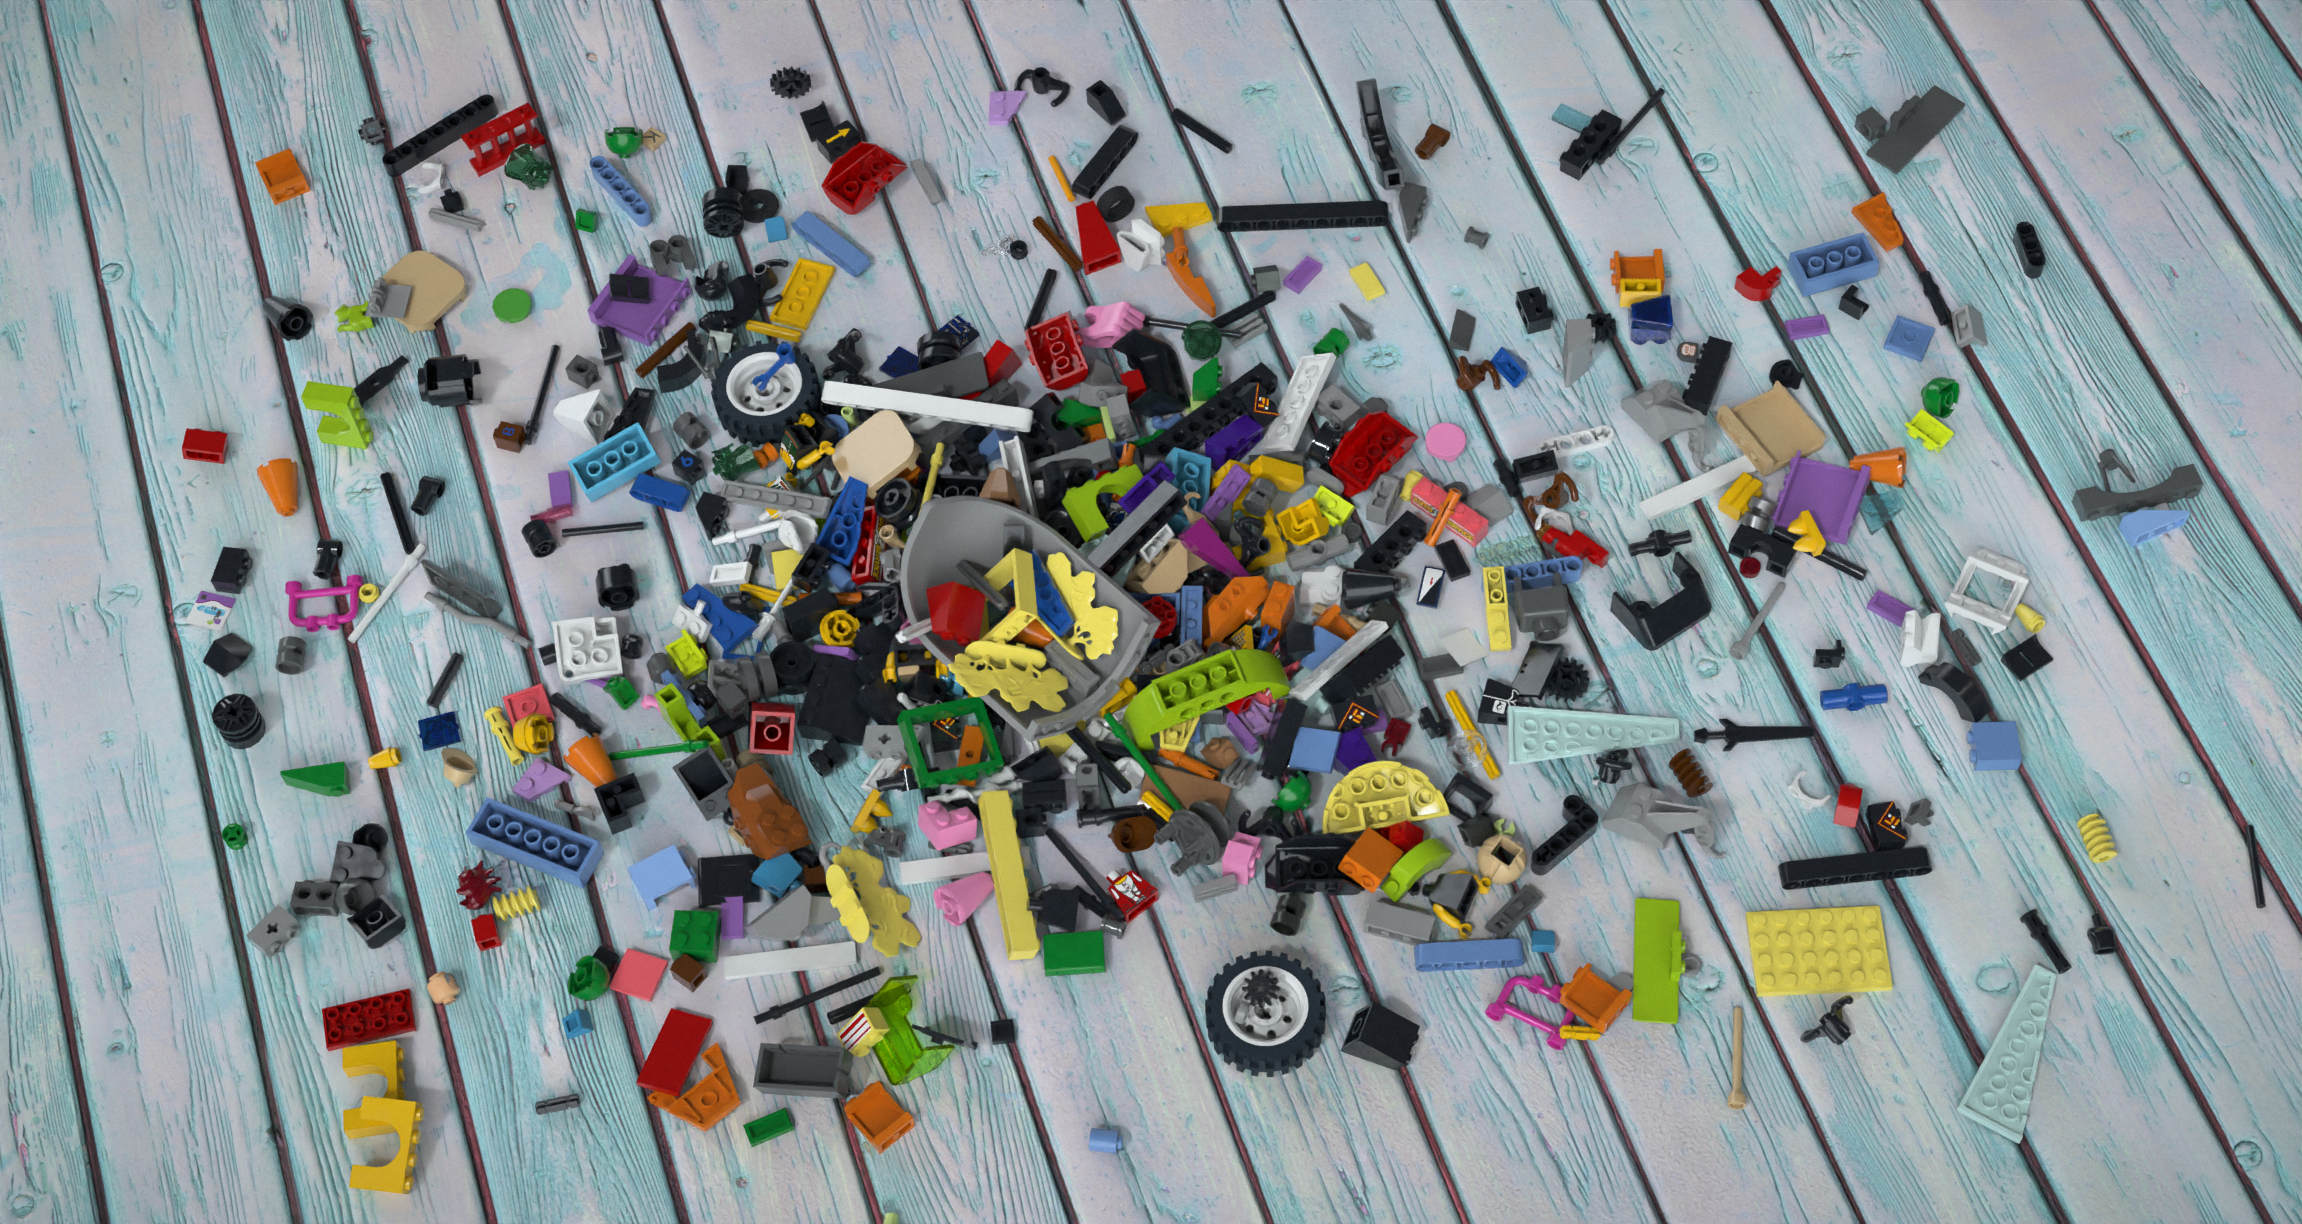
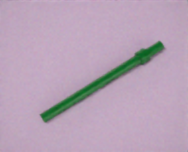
M1110 712L1105 714L1104 719L1113 729L1112 733L1117 739L1120 738L1174 811L1184 809L1127 735L1125 727L1119 724Z
M685 740L683 743L610 752L609 758L613 761L683 751L685 753H692L698 749L708 748L709 743L707 740Z

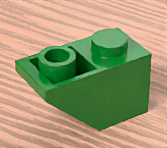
M1214 357L1193 373V401H1208L1221 391V382H1218V377H1222L1223 366L1219 365L1218 357Z
M1064 399L1063 405L1065 408L1058 415V422L1061 427L1067 429L1070 425L1078 423L1083 428L1102 423L1101 411L1096 407H1089L1077 400Z

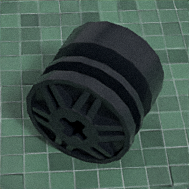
M719 187L711 189L703 195L704 230L709 235L718 238H729L738 235L744 227L741 194L732 188Z
M244 694L228 695L219 700L213 709V723L228 746L234 749L250 748L257 744L264 736L266 729L265 721L250 697Z

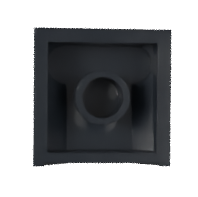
M812 409L810 416L815 419V423L811 427L805 425L804 427L817 443V450L820 449V444L823 441H828L834 445L839 438L838 428L831 425L818 412ZM822 454V457L818 459L816 462H821L827 456V454Z
M381 894L376 900L347 918V921L370 949L382 947L400 934L406 926V920L384 894Z

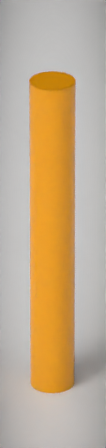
M1052 155L1048 158L1049 163L1068 201L1073 202L1075 196L1056 157Z

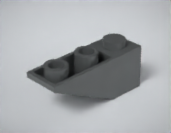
M1404 182L1405 187H1402L1399 194L1398 209L1406 241L1410 243L1412 236L1417 234V222L1422 220V208L1427 206L1429 196L1426 195L1427 187Z

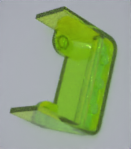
M917 975L889 977L865 1006L878 1007L890 1028L883 1036V1039L876 1043L872 1049L889 1082L894 1086L904 1085L937 1069L955 1048L953 1044L929 1046L923 1049L906 1017L913 1006L908 991L919 979Z

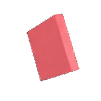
M543 683L502 697L513 729L518 720L532 713L546 715L545 719L548 723L555 721Z
M627 948L609 987L611 990L651 1002L668 967V961Z

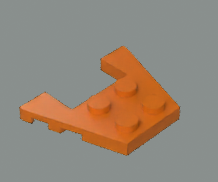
M717 1042L701 1054L702 1059L713 1072L680 1098L676 1099L672 1095L654 1091L647 1096L651 1104L704 1132L708 1131L741 1104Z

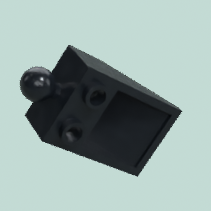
M710 745L706 749L698 750L672 767L707 821L723 812L725 824L729 826L734 825L730 802L725 797V793L732 788L734 779ZM709 803H713L715 806L711 811L706 808Z

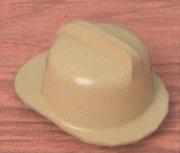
M445 748L441 751L444 762L443 775L452 782L455 788H459L461 784L468 783L473 774L478 773L472 758L463 751L454 748Z

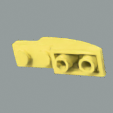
M1504 566L1484 567L1482 569L1490 652L1511 651Z

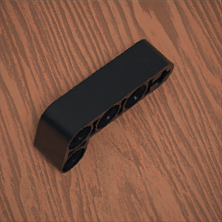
M1058 461L1048 462L1042 468L1044 499L1036 501L1040 521H1043L1045 516L1051 511L1065 508L1062 501L1067 492V479Z
M1569 795L1564 799L1562 816L1568 823L1532 853L1530 867L1534 874L1539 876L1547 874L1595 834L1598 814L1579 796ZM1568 807H1575L1576 810H1570ZM1584 821H1590L1592 824H1585ZM1569 834H1574V835H1576L1577 837L1572 838V837H1569L1568 835H1569ZM1559 847L1561 850L1556 851L1552 848Z

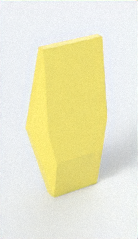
M1200 715L1159 731L1161 749L1185 752L1200 720Z

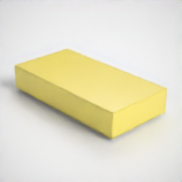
M1367 262L1349 269V274L1367 301L1385 294L1384 288Z

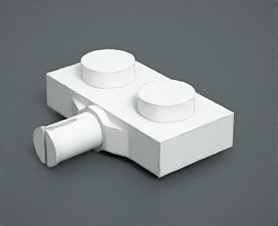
M698 600L694 610L686 605L679 604L672 623L681 630L685 629L688 635L692 633L699 643H705L713 625L702 615L706 602Z

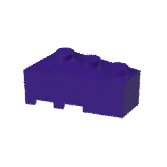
M1244 414L1205 440V457L1211 458V468L1217 472L1229 459L1240 462L1263 439V426Z
M1359 727L1341 734L1334 762V769L1338 773L1341 772L1346 776L1350 771L1359 766L1377 761Z

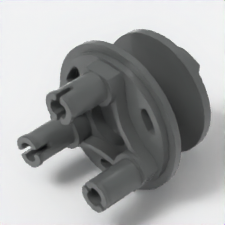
M1198 800L1193 802L1188 810L1178 809L1174 811L1169 818V822L1155 833L1153 838L1159 845L1164 844L1171 837L1173 838L1176 845L1182 851V857L1172 864L1170 869L1174 875L1177 874L1180 877L1189 867H1194L1197 863L1213 865L1219 860L1221 855L1220 848L1226 847L1228 841L1232 839L1230 819L1223 816L1215 804Z

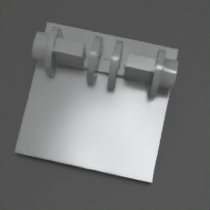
M379 277L374 282L365 316L404 319L412 286L387 285L385 279Z

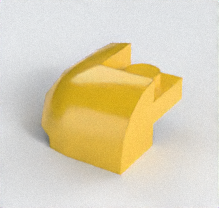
M1310 498L1300 505L1289 507L1276 515L1282 534L1286 540H1289L1294 545L1302 546L1309 544L1326 535L1329 531L1328 517L1322 516L1316 498Z

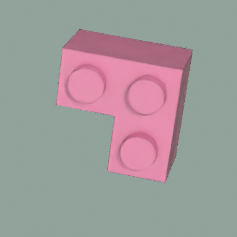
M935 800L919 805L918 826L937 851L976 839L977 818L967 806L947 812L942 804Z
M1235 832L1233 840L1228 841L1222 858L1223 877L1234 874L1237 882L1248 885L1250 878L1254 879L1257 866H1255L1256 860H1260L1263 853L1261 838Z

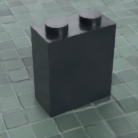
M825 587L782 608L786 627L792 635L793 641L804 642L820 634V624L824 616L830 612L840 610L837 605L839 601L834 592L830 593L828 588Z

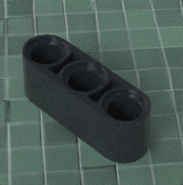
M2020 222L2017 224L2013 243L2025 275L2036 279L2041 276L2046 259L2033 225L2029 222Z

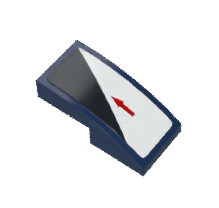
M1425 566L1416 605L1434 609L1438 608L1445 569Z

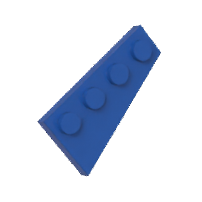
M1031 550L1029 553L1032 554L1037 613L1059 637H1064L1076 620L1037 551ZM1012 579L1008 584L1014 589V580Z
M698 583L682 596L692 610L695 609L698 600L706 602L702 615L713 624L710 633L728 654L759 627L756 622L744 614L736 613L726 608L720 598Z

